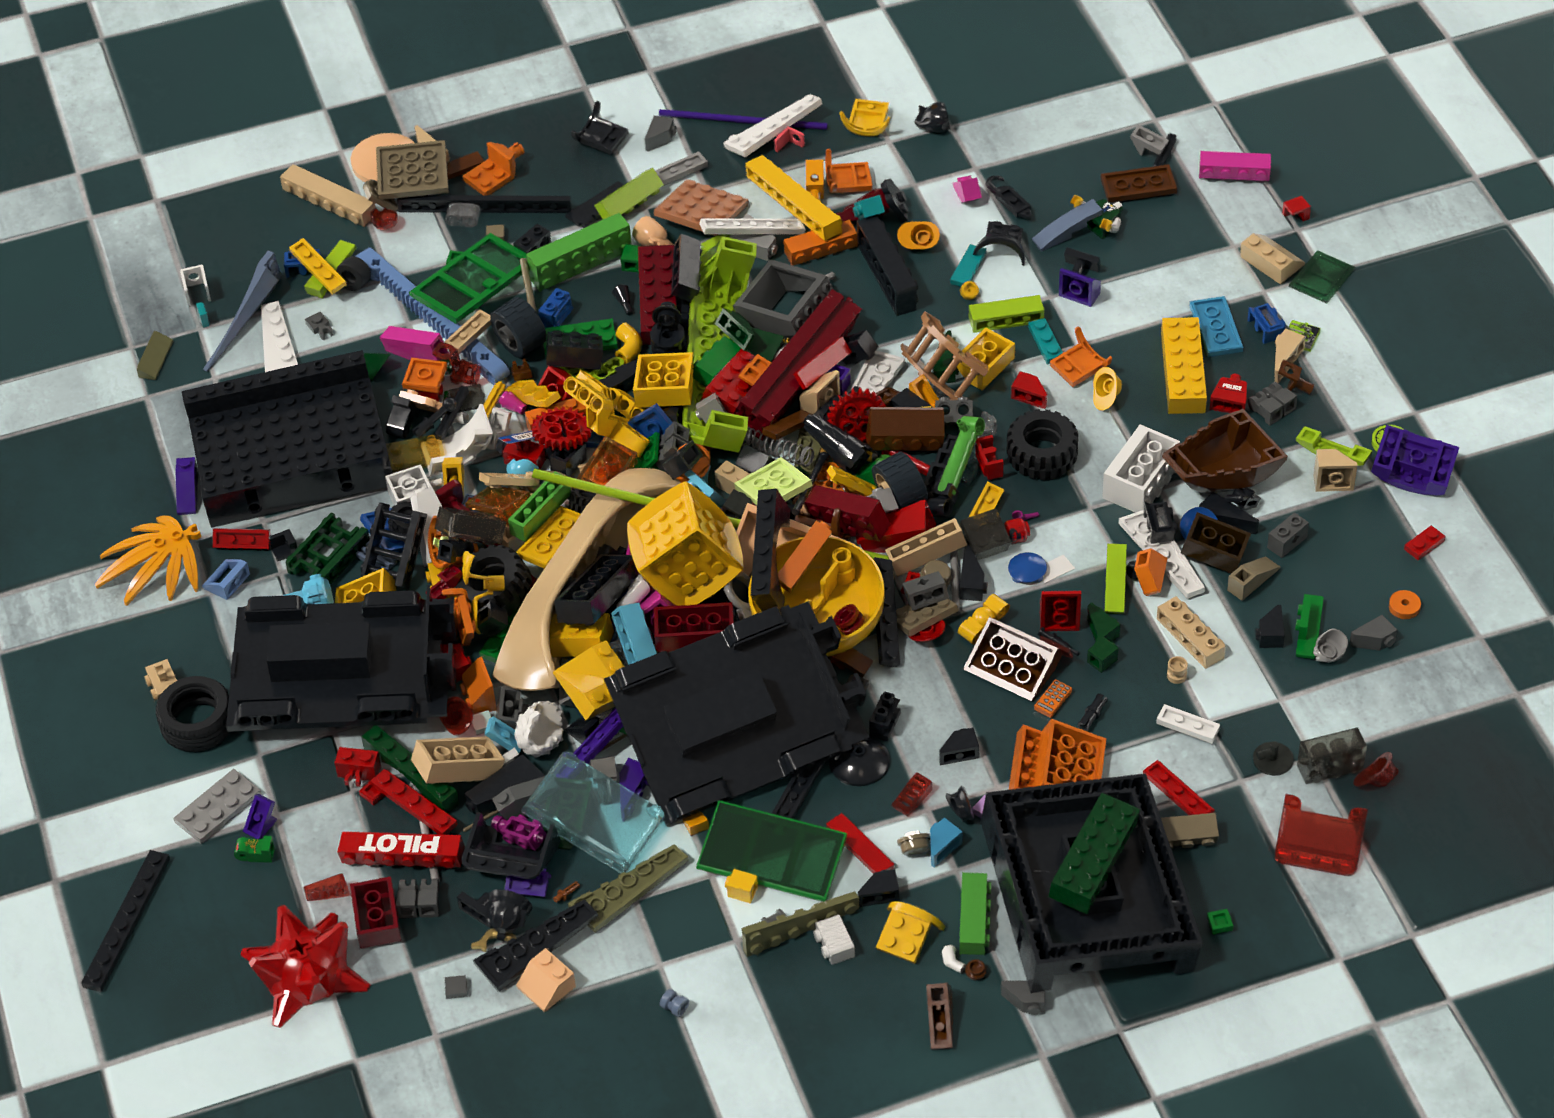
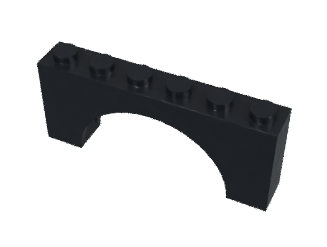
M777 488L758 490L751 597L761 611L779 606V608L784 607L785 601L778 578L776 550L780 528L790 526L791 510Z

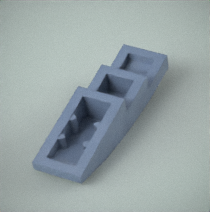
M1092 199L1059 217L1035 235L1032 241L1042 252L1072 238L1073 232L1087 227V221L1102 215V209Z

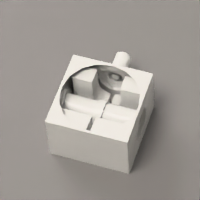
M421 464L385 476L388 494L394 505L410 502V498L415 495L414 491L425 486L427 489L443 485L442 478L429 481Z

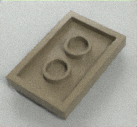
M946 599L913 611L908 604L896 610L897 627L911 637L957 612V604L950 599Z

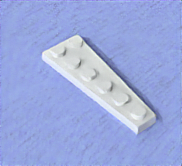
M811 94L805 96L803 99L742 133L730 136L729 140L724 142L725 149L743 157L748 156L783 132L788 126L790 127L822 105L821 98Z
M279 301L261 305L265 372L298 365Z
M1144 510L1119 518V525L1142 550L1152 548L1167 557L1164 574L1186 598L1205 592L1204 585L1184 554H1181V550L1175 540L1151 544V529H1147V518L1143 516ZM1157 516L1159 527L1165 526L1161 518Z

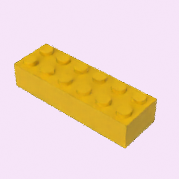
M1199 317L1162 318L1161 339L1168 414L1206 413L1207 394Z

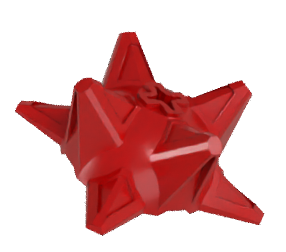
M285 905L279 906L277 909L276 941L273 945L242 949L241 956L249 961L251 968L274 996L272 1026L281 1028L303 1006L311 1005L315 1001L330 997L334 993L368 991L371 984L347 966L348 925L342 921L337 923L338 915L336 913H329L310 929Z

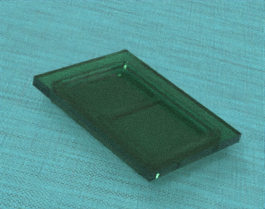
M1317 250L1292 280L1289 287L1327 304L1355 270V266Z

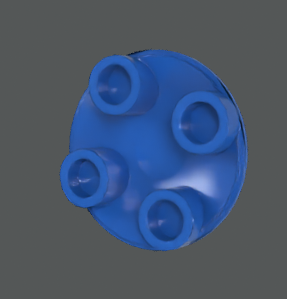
M1031 552L1020 553L1014 556L1008 565V571L1012 576V580L1016 583L1041 582L1047 570L1045 560L1040 555Z

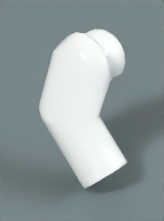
M953 945L945 946L942 950L944 965L961 974L966 965L956 960V948Z

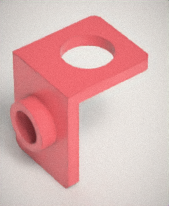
M788 126L775 138V152H779L789 141L804 147V134ZM793 134H796L800 138V141L796 140Z

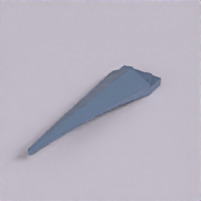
M267 251L259 261L242 304L222 341L205 365L204 371H208L275 289L282 274L273 252Z

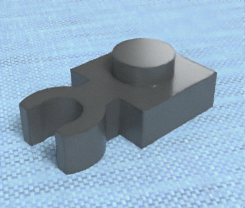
M321 311L305 319L306 325L314 334L319 332L320 339L325 340V333L333 336L329 321Z

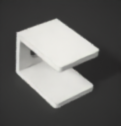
M203 265L180 269L188 306H191L187 287L203 283L208 301L210 302L211 298ZM192 273H197L199 275L195 279L189 278V275Z

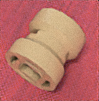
M1180 656L1169 659L1167 678L1170 682L1180 684L1186 680L1188 666L1186 659Z

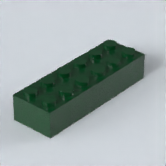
M1101 793L1052 880L1048 897L1088 914L1137 824L1140 809Z

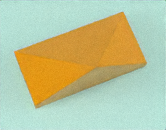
M921 374L909 383V390L935 407V400L939 399L924 374Z

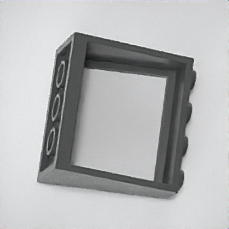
M769 260L733 307L736 312L749 322L752 328L778 335L794 336L833 288L826 275L779 261ZM786 291H806L788 315L772 311Z

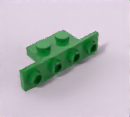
M1304 594L1303 604L1298 606L1297 615L1301 616V619L1296 620L1295 631H1299L1295 657L1315 659L1316 657L1313 651L1319 636L1323 596Z

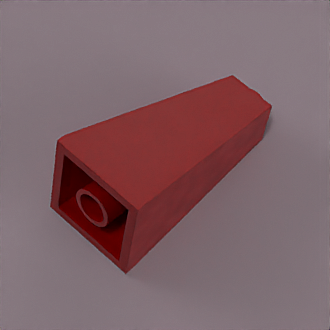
M921 500L887 514L890 526L880 541L867 540L856 536V540L863 550L886 553L885 549L936 527V522L926 500Z

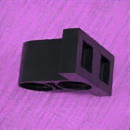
M393 395L391 400L393 408L387 422L386 433L406 438L413 419L419 416L420 410L410 399Z

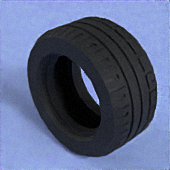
M204 676L185 677L169 685L158 698L155 708L158 725L166 742L174 748L186 752L205 751L220 744L230 733L226 727L229 703L227 689L220 682ZM195 704H207L215 708L210 717L195 724H183L176 720L177 715L182 710Z

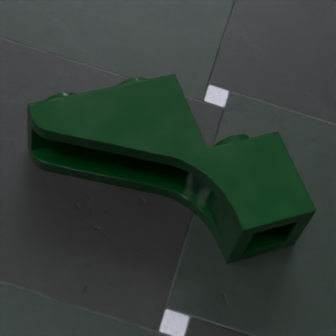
M1091 602L1087 606V622L1095 643L1088 649L1087 663L1102 673L1118 660V647L1113 641L1120 635V623L1117 619L1105 613L1101 607H1097Z

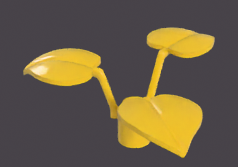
M465 551L463 553L462 567L465 585H468L469 578L482 579L484 589H488V592L475 596L471 603L472 613H470L471 620L475 621L476 633L481 634L477 627L478 600L487 595H493V591H504V575L481 576L471 574L470 567L475 555Z

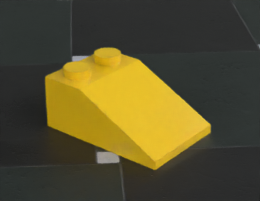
M382 568L337 587L335 603L364 601V596L369 592L396 591V581L385 568Z

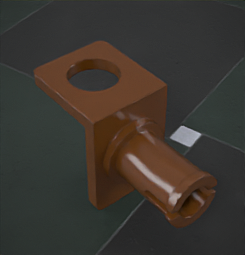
M1282 360L1278 373L1290 379L1287 389L1291 391L1297 388L1310 395L1314 384L1300 378L1302 368ZM1284 367H1290L1293 370V374L1287 373Z

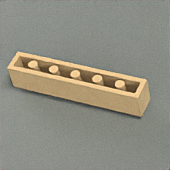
M294 164L280 176L282 188L286 192L308 200L315 205L325 208L327 211L351 220L355 224L364 227L377 215L375 203L367 200L366 197Z

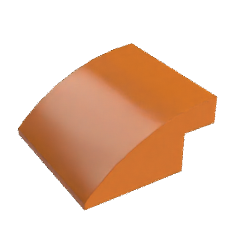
M1051 719L1042 731L1023 724L1016 736L1009 790L1101 779L1107 738Z

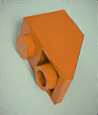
M1152 548L1137 553L1134 568L1143 593L1146 596L1161 593L1167 557Z

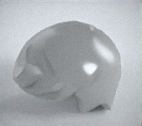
M1329 629L1318 637L1313 654L1316 656V661L1330 663L1339 660L1347 649L1348 639L1343 632L1337 629Z

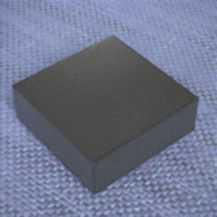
M466 975L445 977L446 999L467 997Z

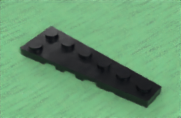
M584 899L560 912L558 915L545 920L537 928H530L525 931L524 935L516 939L512 938L497 949L495 947L475 958L473 963L499 992L522 975L530 960L545 948L550 952L554 951L598 918V914Z

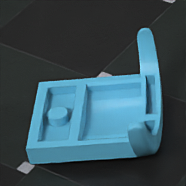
M692 470L684 474L689 478L688 483L708 496L719 508L723 507L726 499L708 485L709 470L702 478Z

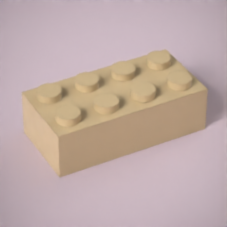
M489 737L416 740L411 761L424 781L430 784L485 780L500 770L505 761Z

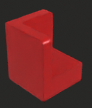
M1299 196L1283 202L1282 215L1286 217L1298 214L1303 221L1310 219L1311 206L1303 196Z

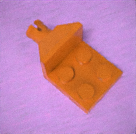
M488 142L489 159L464 174L463 181L481 195L492 194L514 179L516 170L515 160L525 153L521 144L516 142L513 146L507 148L503 144Z

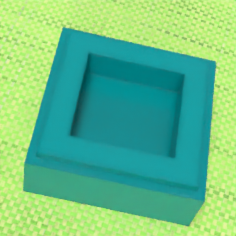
M196 303L203 328L208 327L210 324L204 303Z

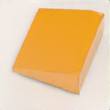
M702 812L682 819L690 836L709 829V821Z

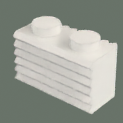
M840 915L816 922V930L813 931L817 943L821 942L823 957L825 959L828 958L831 965L855 957L854 944Z

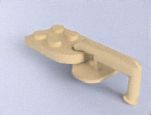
M588 463L578 465L580 470L579 479L588 481ZM528 471L526 474L479 472V480L485 482V485L490 486V488H501V485L511 489H520V486H526L528 490L534 493L542 485L539 479L532 478L533 471Z

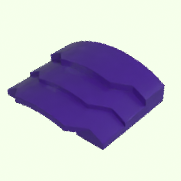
M1386 425L1371 472L1384 482L1405 491L1424 495H1445L1459 447L1442 442L1441 440L1414 434L1406 429L1403 430Z

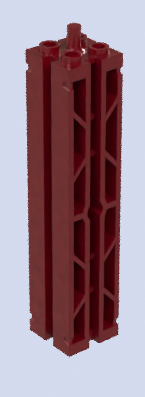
M832 289L746 393V396L741 399L735 415L748 417V427L754 428L755 432L760 430L762 434L763 428L782 418L803 392L793 374L835 340L842 336L846 337L853 330L856 319L862 310L857 304L853 303V299L847 297L844 301V296ZM757 432L755 437L759 439L760 433ZM762 435L761 441L764 440L765 435Z

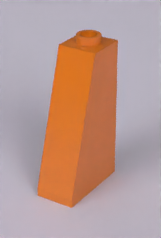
M815 521L779 571L780 586L787 592H792L832 535L831 527L825 522L821 521L819 523Z

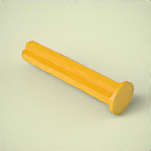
M501 381L495 383L483 405L488 418L506 387Z

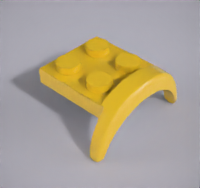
M855 99L850 119L846 118L843 111H840V118L844 126L854 134L877 136L884 132L889 124L890 117L888 116L886 119L889 102Z
M891 902L887 907V910L891 912L876 945V949L916 964L931 925L944 931L945 925L936 916L921 908L903 902Z

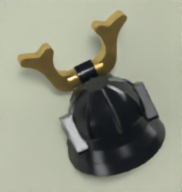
M509 890L491 891L488 895L489 901L484 918L488 919L493 929L488 930L481 940L472 943L471 948L481 949L483 952H486V944L490 939L496 938V940L500 941L516 939L512 932L518 927H524L526 917L532 911V904L527 898Z

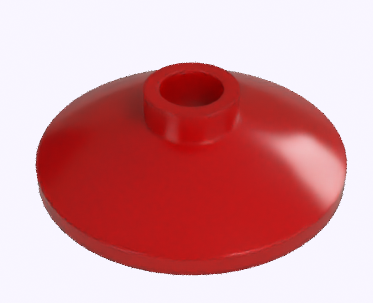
M940 620L908 637L919 642L933 640L943 634L946 628L945 622Z

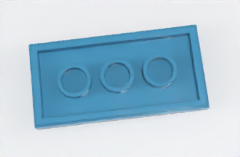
M1225 296L1190 301L1189 306L1193 317H1199L1200 335L1207 357L1243 352L1244 347Z

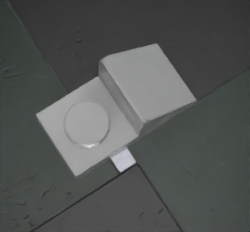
M1137 125L1130 136L1141 156L1146 149L1161 155L1169 141L1140 125Z

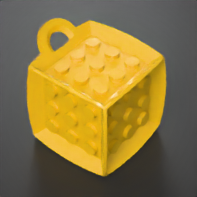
M686 481L652 500L627 522L629 548L638 572L660 595L676 606L701 603L721 590L743 570L741 545L732 522L708 496Z

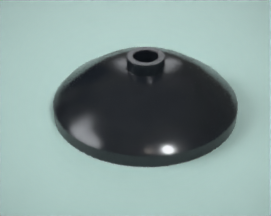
M872 737L851 745L852 751L829 760L833 775L841 782L851 786H867L876 783L887 773L890 764L888 750L880 741Z

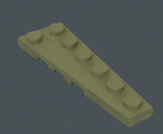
M674 844L650 857L648 860L637 864L635 869L619 874L617 879L601 884L599 889L593 892L589 891L568 903V908L585 899L598 914V918L587 925L596 933L688 862V856Z

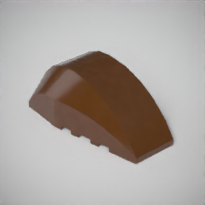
M1244 409L1211 420L1206 427L1198 429L1196 434L1193 436L1189 435L1185 438L1184 442L1181 444L1177 443L1164 452L1162 458L1190 488L1202 493H1218L1252 487L1265 481L1285 463L1288 456Z

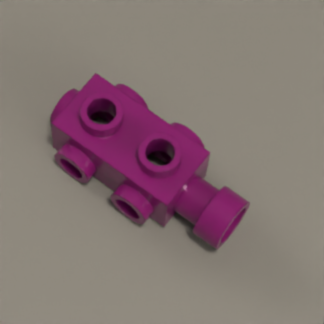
M497 815L491 822V827L496 829L497 832L502 833V838L507 843L517 844L524 849L529 848L536 851L547 836L541 822L535 819L530 822L523 815H518V817L511 816L509 820Z

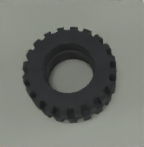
M1036 409L1034 412H1025L1024 416L1020 415L1008 429V461L1016 471L1019 470L1020 474L1028 475L1032 479L1040 478V480H1045V478L1054 479L1057 475L1062 476L1076 463L1079 440L1078 430L1065 415L1061 416V413L1057 411L1051 412L1048 409L1040 411V409ZM1045 440L1056 445L1051 448L1042 449L1033 447L1030 443Z
M489 545L488 548L482 547L478 552H473L472 554L475 557L470 567L471 574L481 576L504 574L505 583L504 591H493V595L480 598L477 604V611L487 603L492 602L507 610L508 616L511 615L512 611L520 608V604L531 590L532 577L529 568L510 547ZM463 574L455 588H463L467 591L470 605L475 596L488 592V590L483 591L482 579L469 578L468 585H465Z

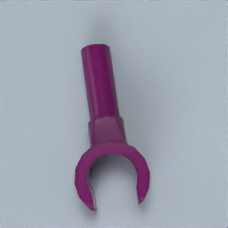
M1017 510L1012 513L1013 519L1022 518L1027 520L1039 517V513L1023 514Z

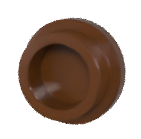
M974 959L966 965L965 972L970 979L980 980L986 975L987 969L981 960Z

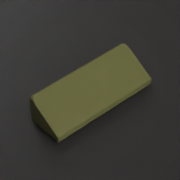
M153 331L137 366L139 378L157 379L173 339L158 331Z

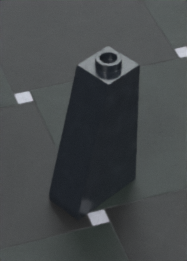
M522 754L465 793V805L471 813L474 812L476 814L478 812L485 816L497 811L492 798L506 788L544 777L545 775Z

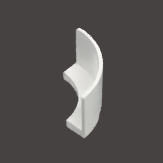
M479 404L473 418L454 434L445 437L444 440L421 444V450L430 476L443 474L442 463L444 458L463 457V465L466 466L476 459V455L481 450L487 448L492 439L493 432L483 404Z

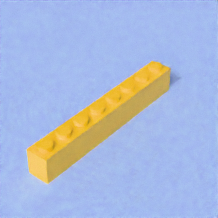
M761 155L745 163L747 178L824 241L842 233V219L840 216L832 212L829 207H826L819 199H816L809 191H806L799 183L785 174L771 160Z

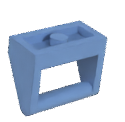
M225 559L202 587L228 600L250 575L247 562L241 559ZM227 568L232 569L220 583H215Z

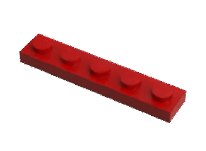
M385 768L371 780V786L437 834L448 835L458 825L456 819Z

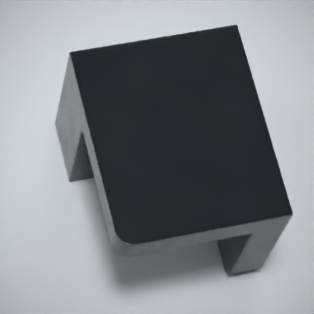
M290 529L268 537L271 550L277 561L287 559L298 548Z

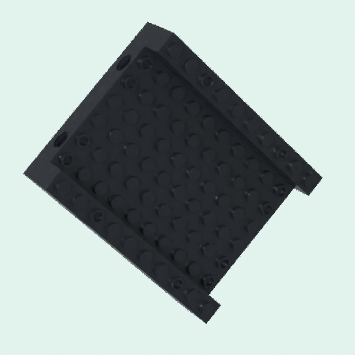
M363 350L182 391L201 481V495L211 528L387 487L385 476L393 474Z
M1146 773L986 792L981 825L1030 993L1050 991L1054 976L1165 961H1170L1174 974L1195 971L1203 942ZM1101 793H1104L1139 808L1140 812L1133 832L1088 914L1048 896L1052 880Z

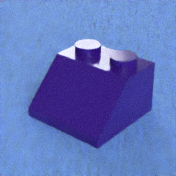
M1061 268L1059 272V296L1092 307L1100 295L1101 281L1069 269Z

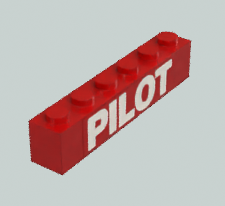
M342 832L337 853L341 862L348 865L365 864L371 866L377 864L386 866H438L453 868L461 867L465 845L461 835Z

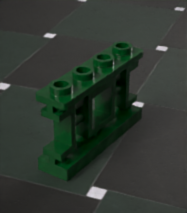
M331 512L310 533L309 537L300 543L295 552L288 556L285 562L287 572L296 576L301 570L311 575L321 574V577L327 579L331 585L356 558V552L361 551L363 546L366 547V543L370 540L368 529L356 526L349 532L341 528L343 526L342 519L336 518L335 514ZM332 532L335 534V537L332 538L328 535ZM342 539H345V540H347L348 542H347L346 544H344V543H342V542H340V541H341ZM325 545L335 549L328 557L318 553ZM307 557L312 559L310 563L305 561ZM319 564H322V565H324L325 567L321 570V569H320L319 567H317V566H318Z

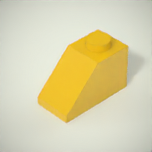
M463 457L444 458L442 463L444 485L454 479L458 480L462 485L464 497Z

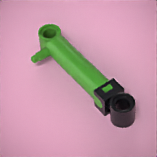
M963 416L957 420L960 429L959 435L940 482H935L931 492L933 497H930L927 503L934 516L949 517L952 513L953 504L956 503L959 496L958 485L977 437L981 436L985 429V421L982 417Z

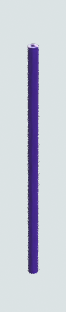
M659 109V116L750 124H758L767 119ZM797 121L790 127L827 130L828 123Z

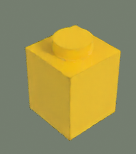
M734 869L731 876H728L725 881L727 897L751 904L758 889L757 875Z

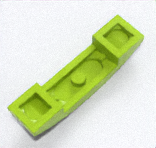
M1306 426L1296 437V441L1314 454H1316L1317 449H1337L1357 462V466L1364 465L1372 454V450L1356 444L1353 448H1349L1321 437L1320 431Z

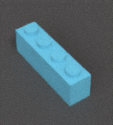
M640 603L623 605L616 608L611 613L628 665L657 654Z

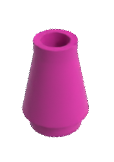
M505 391L499 399V404H501L502 408L521 415L527 408V405L512 392Z

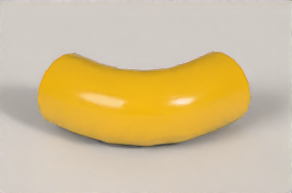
M622 323L617 328L615 335L624 345L615 352V355L622 358L624 364L634 361L640 354L642 340L635 328L628 323Z

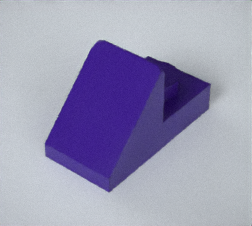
M256 794L243 832L256 839H262L277 821V818L271 816L275 802L261 794Z

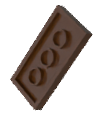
M1169 164L1101 174V182L1109 203L1177 193V186Z

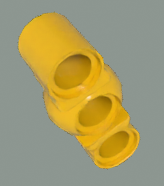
M991 594L983 603V607L977 608L972 617L969 616L959 626L957 633L972 645H975L988 618L991 617L999 621V619L1007 614L1010 605L996 594Z

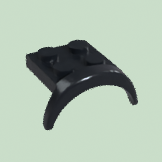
M596 101L591 116L584 128L579 133L572 130L571 134L574 140L612 155L628 135V128L600 118L601 103Z
M989 221L986 236L976 245L973 255H976L986 245L1003 244L1017 252L1022 266H1024L1025 254L1021 245L1023 228L1017 225H1005L999 221Z

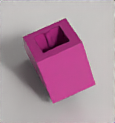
M971 175L957 178L958 182L953 183L961 203L982 198L977 177L972 178Z

